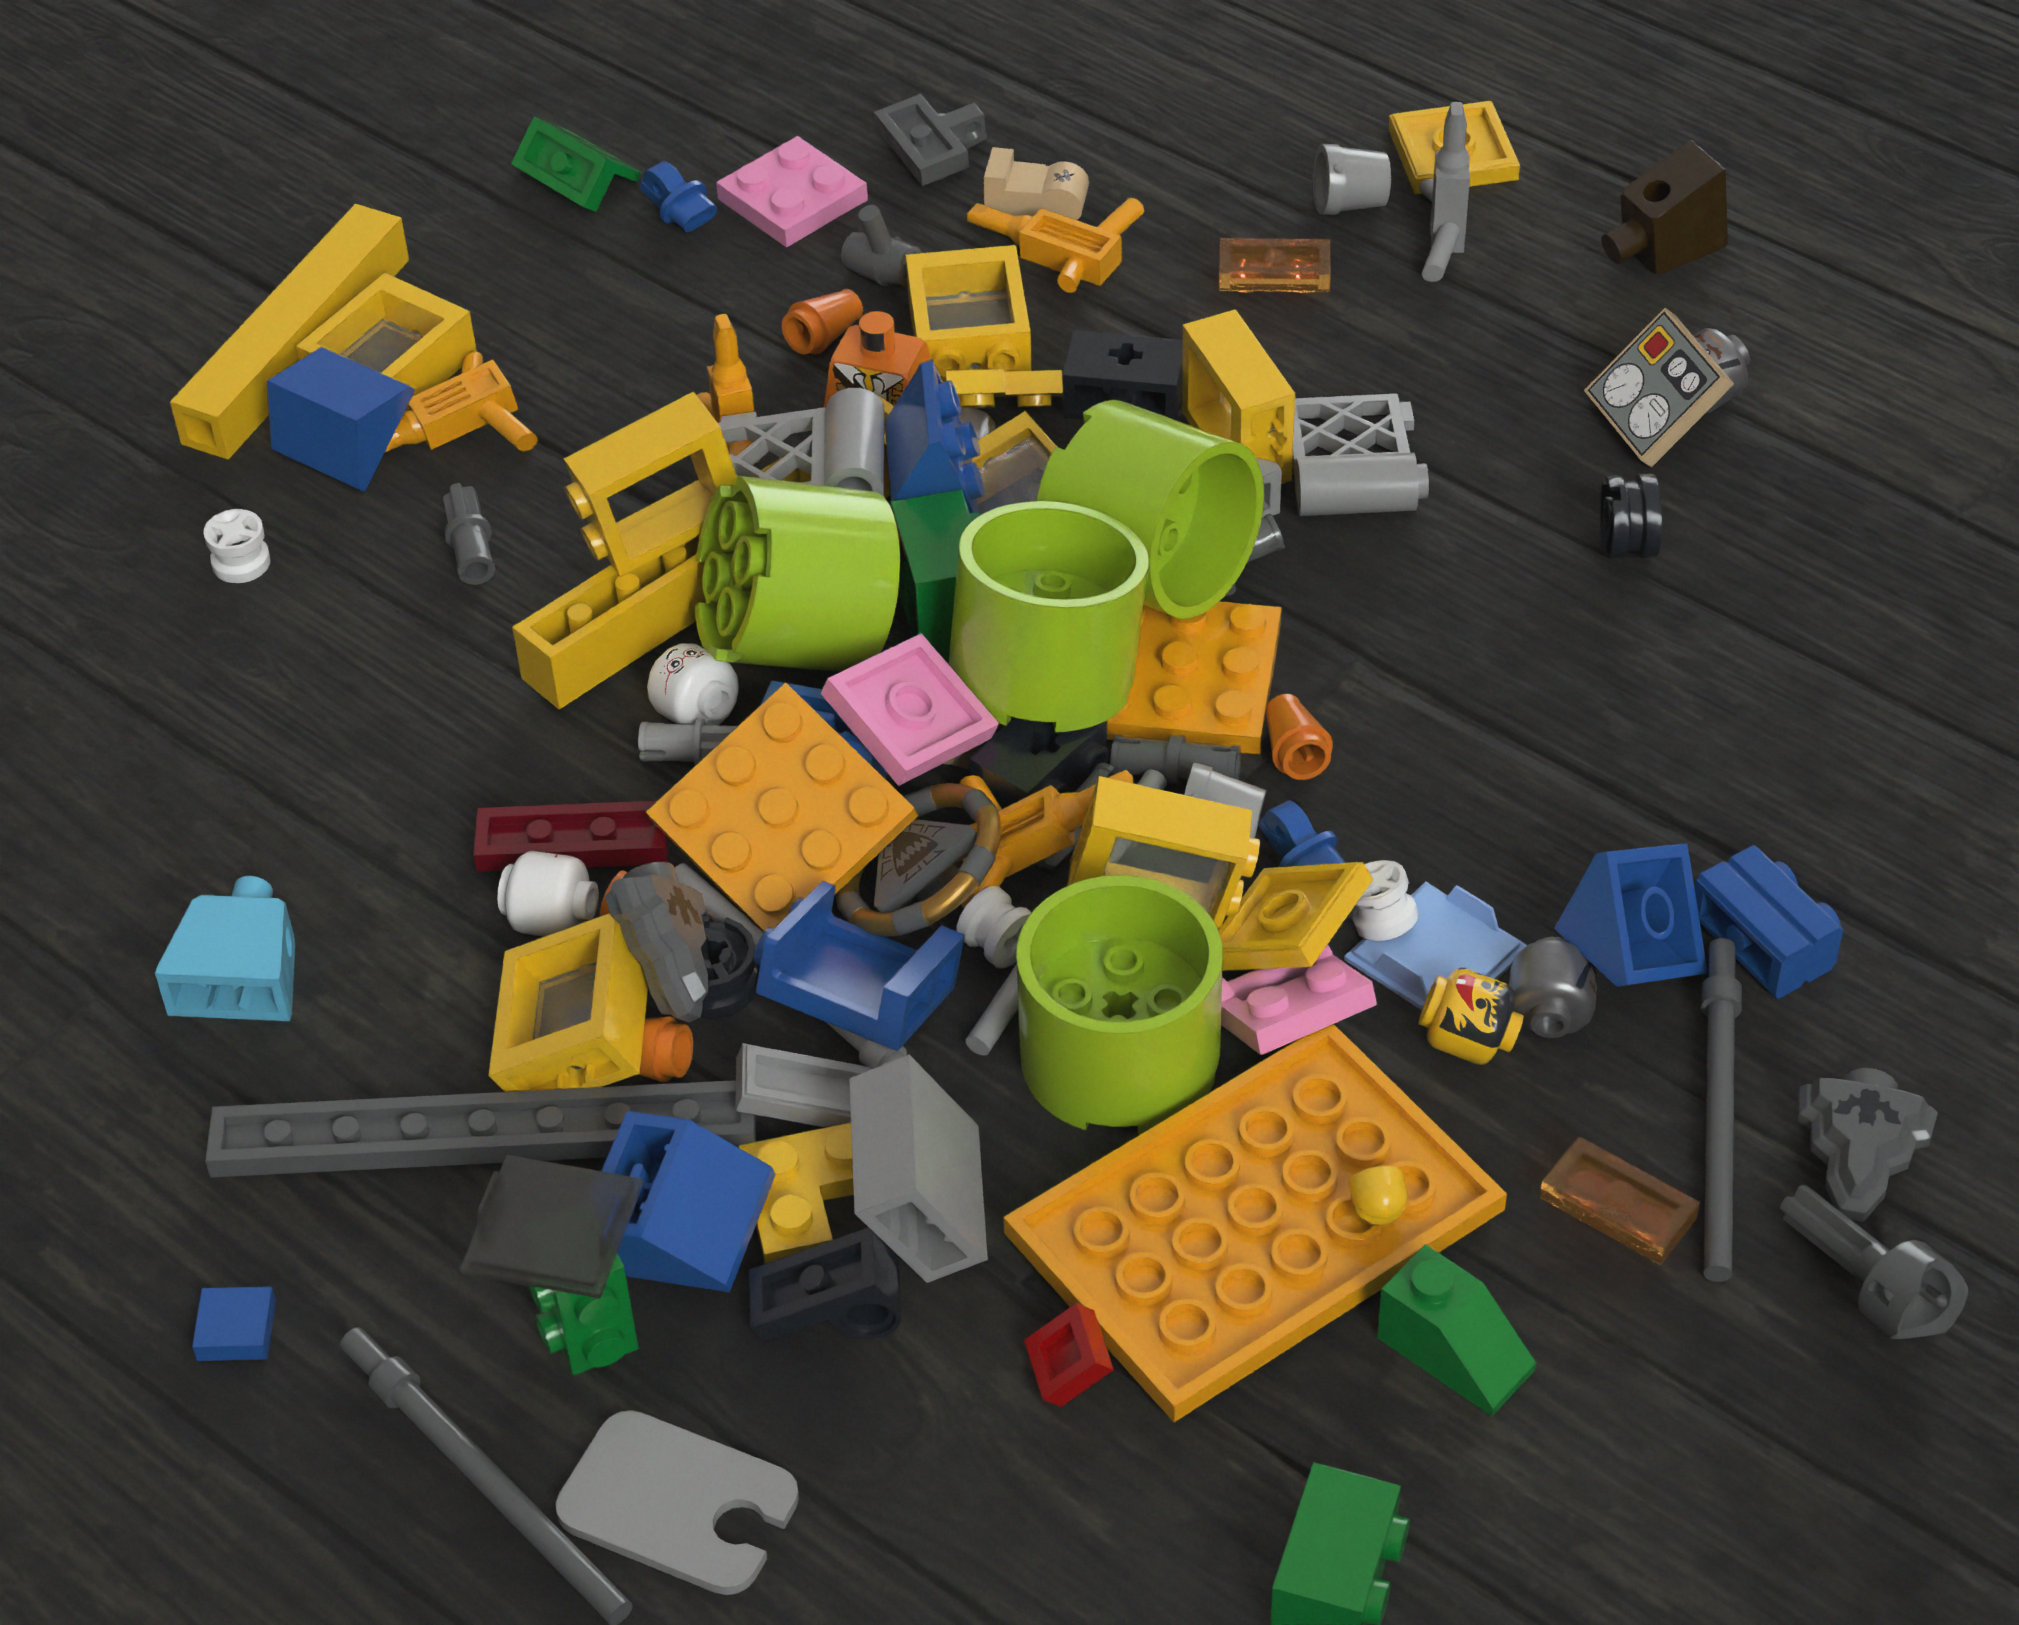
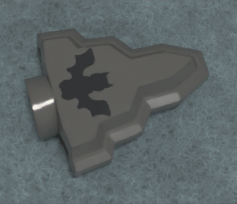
M653 862L634 868L627 872L622 879L616 880L612 884L609 893L605 896L610 914L620 924L629 951L642 965L650 993L661 1014L672 1015L679 1020L690 1023L701 1017L702 1001L708 993V973L701 947L706 940L702 921L706 910L702 893L690 886L679 883L675 868L671 863Z
M1872 1068L1852 1070L1845 1074L1843 1079L1819 1078L1811 1084L1800 1086L1798 1091L1797 1122L1810 1129V1151L1827 1165L1825 1188L1833 1206L1849 1219L1864 1222L1885 1198L1889 1176L1909 1168L1914 1149L1929 1146L1938 1114L1933 1107L1928 1106L1924 1097L1898 1090V1084L1892 1076Z

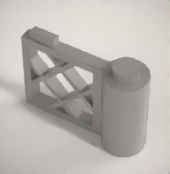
M847 388L831 396L824 408L757 417L756 412L723 416L721 417V422L718 423L726 443L743 440L753 442L737 456L729 453L737 476L782 481L795 469L800 468L811 474V481L801 483L875 491L884 495V405L880 397L872 391L863 388ZM812 431V434L795 448L782 442L792 433ZM768 452L782 458L766 472L752 466Z
M1397 393L1295 398L1292 465L1295 476L1298 516L1417 510L1418 499L1428 498L1429 477L1427 464H1417L1415 453H1410L1406 431L1414 430V417L1410 402H1399ZM1387 415L1376 424L1361 418L1362 416ZM1321 418L1326 420V422L1317 427L1301 419ZM1345 429L1358 436L1349 442L1335 434ZM1374 444H1378L1393 452L1373 453L1367 449ZM1318 446L1333 453L1322 456H1305Z

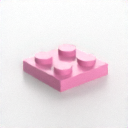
M798 136L716 182L717 195L721 202L786 248L868 200L867 183Z
M922 633L827 678L821 692L825 700L898 786L992 739L999 725L998 721Z

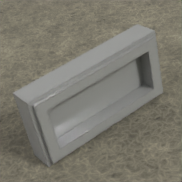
M743 1043L736 1057L735 1111L820 1127L851 1123L849 1078L872 1070V1067Z

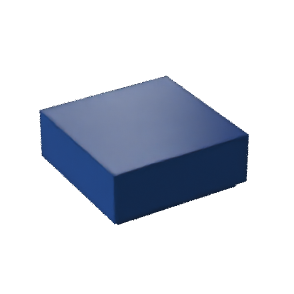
M272 1287L202 1288L192 1345L196 1360L268 1359L276 1305Z

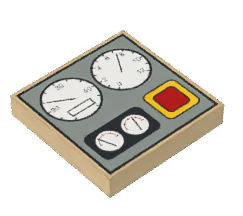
M1664 308L1584 391L1639 459L1652 467L1734 383L1677 316Z

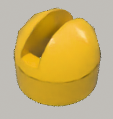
M1394 1166L1372 1167L1356 1173L1348 1181L1352 1204L1359 1217L1369 1224L1385 1226L1395 1222L1403 1213L1405 1204L1408 1201V1192L1401 1169Z

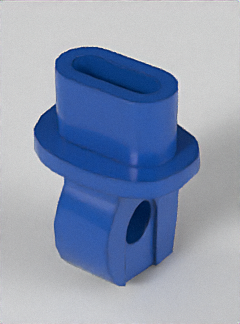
M662 161L644 171L640 189L660 209V219L665 223L676 222L684 231L691 232L715 216L717 206L706 197V187L701 181L695 180L686 183L679 171L666 161Z
M1287 800L1268 810L1259 822L1258 826L1283 858L1279 867L1346 863L1335 849L1338 842L1336 835L1332 831L1317 834L1307 815L1291 800Z

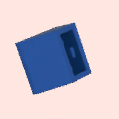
M933 360L920 364L885 420L891 501L962 489L969 513L978 512L977 498L984 497L985 491L976 463L972 461V458L980 456L977 435L970 421L961 423L958 416L961 415V405L952 380L942 381Z
M626 1111L587 1205L592 1204L624 1265L626 1276L730 1292L776 1174L770 1165L689 1119Z

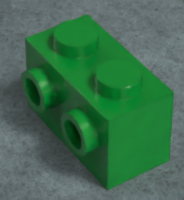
M589 1204L526 1229L525 1234L533 1271L526 1273V1280L533 1300L540 1312L535 1314L534 1317L547 1352L551 1355L561 1351L574 1376L594 1367L609 1366L617 1362L623 1355L638 1350L625 1268L594 1206Z
M1313 1462L1272 1587L1271 1625H1381L1391 1588L1390 1581L1381 1579L1387 1560L1396 1563L1400 1562L1410 1525L1409 1518L1398 1516L1401 1485Z

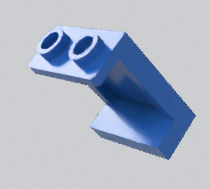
M822 881L805 899L802 897L796 899L787 917L775 928H767L760 937L754 954V962L760 966L756 993L898 1051L955 988L965 935L941 925L921 948L916 950L884 936L870 934L859 926L839 919L832 914L835 885Z

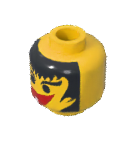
M1457 968L1449 973L1447 978L1439 975L1436 976L1424 1002L1418 1024L1427 1028V1041L1433 1048L1468 1062L1483 1065L1494 1057L1498 1049L1506 1052L1512 1050L1519 1035L1524 1015L1513 1011L1515 994L1511 986L1470 969Z

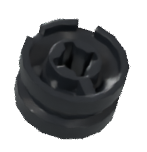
M1653 473L1638 474L1634 480L1624 481L1621 475L1605 476V479L1602 480L1600 490V530L1603 550L1608 559H1623L1627 552H1637L1641 558L1656 557L1659 554L1662 535V509L1659 485Z
M704 916L702 921L706 940L701 947L708 973V993L702 1001L700 1018L718 1019L732 1016L746 1008L756 996L758 969L754 962L755 945L752 934L741 923L726 917L724 923L710 922L709 916Z

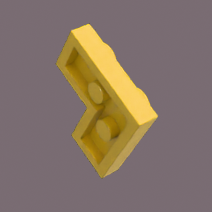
M1004 369L946 371V380H952L961 407L975 409L995 408L994 397H1017V407L1051 406L1052 395L1063 394L1062 370L1005 372Z
M851 1123L739 1145V1148L770 1165L776 1174L756 1223L765 1264L832 1241L833 1238L823 1201L854 1195Z

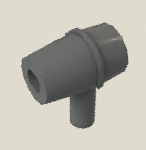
M868 205L863 207L859 211L858 217L865 233L852 232L846 238L841 252L843 266L858 275L875 281L880 286L892 285L908 288L906 255L919 254L922 251L917 246L902 241L898 236H895V238L890 237L877 206Z

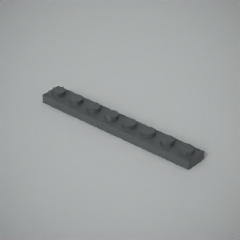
M736 1080L212 1107L205 1161L211 1178L607 1158L626 1111L689 1119L739 1148V1145L756 1142V1115L735 1111Z

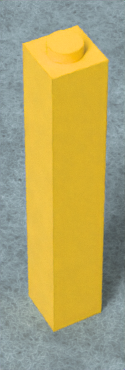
M354 204L170 401L181 445L227 460L231 458L269 416L267 380L299 361L296 346L382 274L387 273L395 277L409 261L401 217Z

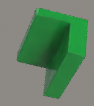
M535 116L511 163L580 206L595 212L614 174L635 182L639 181L642 174L639 170L574 132Z

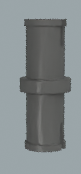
M1115 735V741L1112 743L1110 764L1114 767L1111 772L1112 775L1127 770L1131 775L1143 776L1147 770L1153 769L1164 775L1167 784L1181 785L1183 780L1189 779L1193 763L1195 762L1211 766L1213 771L1239 780L1241 747L1238 745L1220 746L1186 743L1185 736L1171 735L1169 741L1128 738L1122 735Z

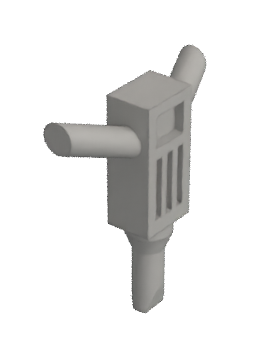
M1452 102L1450 104L1444 124L1443 146L1440 151H1435L1433 179H1426L1419 185V191L1432 202L1430 218L1431 250L1422 271V277L1428 282H1436L1443 277L1452 253H1464L1470 183L1469 151L1465 148L1467 122L1461 102Z

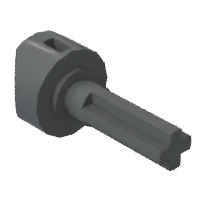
M1806 1185L1799 1186L1794 1197H1785L1780 1207L1785 1212L1783 1220L1863 1283L1859 1294L1858 1310L1864 1319L1889 1339L1916 1338L1946 1333L1952 1327L1965 1305L1968 1297V1286L1955 1267L1935 1250L1918 1240L1903 1242L1889 1250ZM1927 1285H1930L1943 1294L1935 1299L1926 1292L1925 1288Z

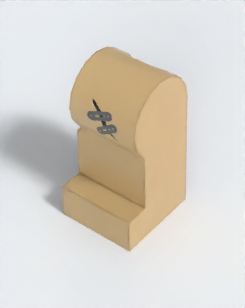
M992 147L984 175V205L1014 216H1034L1043 208L1078 220L1081 217L1089 186L1088 175L1081 167L1074 163L1056 162L1050 166H1045V164L1014 161V149Z

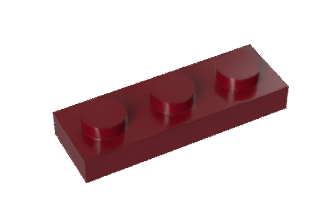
M657 801L478 808L474 860L477 872L503 871L507 865L515 864L517 859L528 851L573 856L582 860L586 868L637 866L653 862L668 863L669 838L650 820L646 813Z

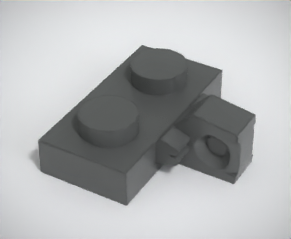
M919 94L874 112L876 129L922 186L969 168L967 149L987 139L985 116L975 103L949 113L937 114L926 99Z

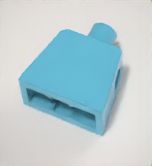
M244 876L235 882L231 896L200 895L191 901L155 972L168 1016L290 1021L293 1002L295 938L286 903L278 898H272L273 889L267 881L255 876Z

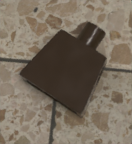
M1692 140L1687 142L1623 189L1620 195L1622 224L1601 237L1603 249L1612 262L1620 264L1634 256L1654 274H1663L1728 245L1726 169Z

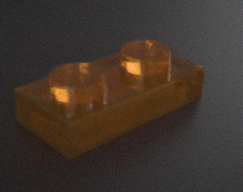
M1220 238L1219 291L1330 292V239Z
M1580 1136L1542 1181L1540 1198L1660 1265L1697 1219L1700 1204L1695 1199Z

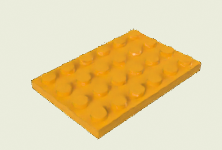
M1332 1024L1299 1038L1004 1216V1234L1070 1307L1078 1303L1095 1311L1107 1349L1175 1423L1380 1291L1425 1244L1439 1253L1503 1212L1506 1206L1507 1193L1347 1036ZM1394 1166L1403 1171L1408 1192V1201L1405 1204V1209L1395 1222L1385 1226L1371 1225L1360 1218L1352 1204L1348 1181L1356 1173L1368 1168Z

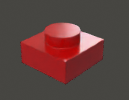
M1075 1303L1024 1340L1042 1399L1059 1407L1068 1403L1114 1370L1095 1311L1078 1303Z

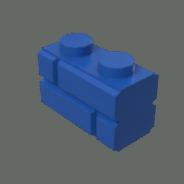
M1752 845L1732 856L1728 863L1722 861L1700 873L1698 879H1696L1695 895L1700 924L1715 939L1725 938L1733 941L1736 946L1735 958L1777 999L1800 988L1804 981L1811 982L1831 971L1836 964L1844 930L1841 928L1837 914L1826 903L1819 902L1816 904L1798 886L1795 875L1783 862L1777 861L1773 863L1758 847Z

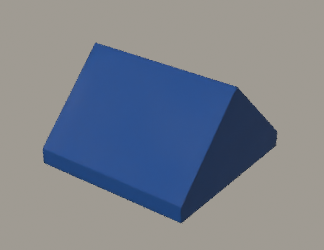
M321 347L267 380L271 449L365 492L415 389Z
M1688 844L1597 853L1554 929L1568 942L1576 945L1580 953L1617 987L1707 974Z

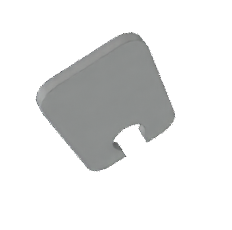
M629 1410L612 1415L602 1424L560 1491L556 1501V1513L562 1528L576 1537L714 1593L730 1595L747 1589L754 1582L767 1560V1554L765 1550L747 1543L737 1545L726 1543L714 1531L716 1521L723 1513L730 1509L744 1507L759 1513L765 1522L785 1529L796 1510L799 1495L797 1481L790 1472L782 1467L642 1412Z

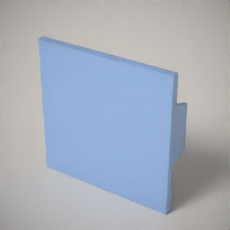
M1425 882L1411 894L1419 915L1417 922L1410 930L1390 940L1371 941L1363 938L1344 956V960L1422 1010L1428 992L1437 975L1447 978L1454 969L1467 968L1498 980L1511 967L1516 954L1527 945L1500 929L1493 907L1456 885L1450 894L1446 895Z

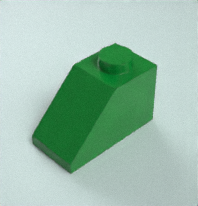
M1425 1244L1381 1289L1377 1338L1490 1416H1493L1535 1371V1360L1484 1283Z

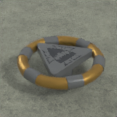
M947 783L930 785L904 795L903 797L915 807L918 817L942 807H959L964 809L976 822L977 832L971 825L915 819L878 855L874 906L879 912L871 910L859 895L860 878L867 865L835 894L837 908L847 922L859 926L866 932L876 936H903L931 926L964 902L980 886L995 861L1000 844L1001 822L998 809L984 792L968 785ZM966 858L960 868L955 865ZM914 897H916L919 901L915 904L907 906L913 900Z

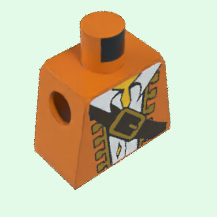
M874 311L863 315L859 320V325L848 327L831 358L824 407H826L831 396L847 388H863L872 391L895 406L920 364L931 360L927 343L918 337L894 333V320L885 312Z

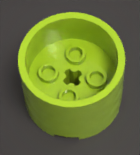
M1109 400L1094 405L1083 413L1085 424L1078 430L1065 450L1058 447L1054 448L1041 479L1037 501L1062 502L1087 507L1107 514L1125 524L1141 539L1148 552L1149 566L1144 605L1181 619L1203 614L1215 606L1232 588L1242 573L1254 548L1264 505V483L1256 457L1243 444L1120 400Z
M737 476L736 482L732 486L720 485L711 499L703 521L696 561L705 562L702 587L706 603L698 602L694 607L698 634L702 646L711 654L714 660L842 672L881 653L892 625L900 577L898 531L894 514L884 496L875 491Z
M1052 501L1021 502L1001 506L978 516L965 528L959 542L949 666L998 723L1007 726L1011 717L1030 721L1053 722L1055 732H1068L1103 723L1118 714L1128 703L1129 691L1134 681L1149 566V557L1145 545L1129 527L1107 514L1075 504Z
M1130 875L1100 876L1079 881L1053 893L1038 905L1022 927L1016 954L1021 1066L1025 1082L1035 1099L1052 1115L1083 1130L1087 1129L1089 1123L1110 1127L1137 1126L1138 1134H1141L1207 1095L1215 1083V1073L1220 1058L1223 962L1221 937L1207 911L1188 894L1169 884Z

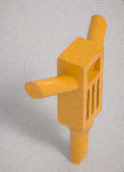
M1128 198L1100 225L1094 227L1043 208L1034 216H1014L976 203L967 213V221L1008 236L1015 244L1020 246V258L1060 272L1057 280L1060 288L1068 293H1073L1076 291L1081 280L1101 286L1122 262V236L1120 235L1144 213V207L1139 200Z
M727 314L715 316L713 339L716 360L714 365L707 367L710 393L704 392L697 395L717 423L721 422V417L754 412L752 387L746 374V367L739 358L737 336ZM743 440L729 442L726 445L729 453L737 456L753 442Z
M471 352L463 358L462 374L412 396L408 404L409 410L404 412L385 453L401 445L419 444L423 441H426L432 450L486 424L492 426L520 451L526 452L533 449L538 440L531 430L511 414L518 410L511 385L492 359L483 364L481 353Z
M1127 770L1109 777L1110 779L1133 783V776ZM972 775L961 779L960 784L974 787L986 794L997 807L1001 822L1000 844L995 861L980 886L961 903V906L965 908L970 900L983 889L990 886L999 887L1006 877L1074 845V830L1080 828L1084 822L1096 784L1080 792L1062 794L1050 785L1002 809L982 778ZM975 822L971 826L977 832V824Z

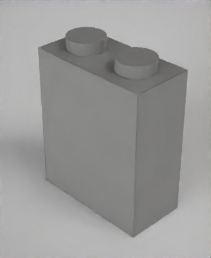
M910 1055L884 1063L877 1068L849 1078L855 1215L926 1283L988 1260L979 1126Z

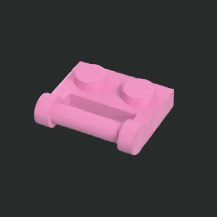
M1328 944L1312 967L1256 969L1228 982L1222 978L1221 1025L1260 1055L1377 1005L1372 981L1334 956Z

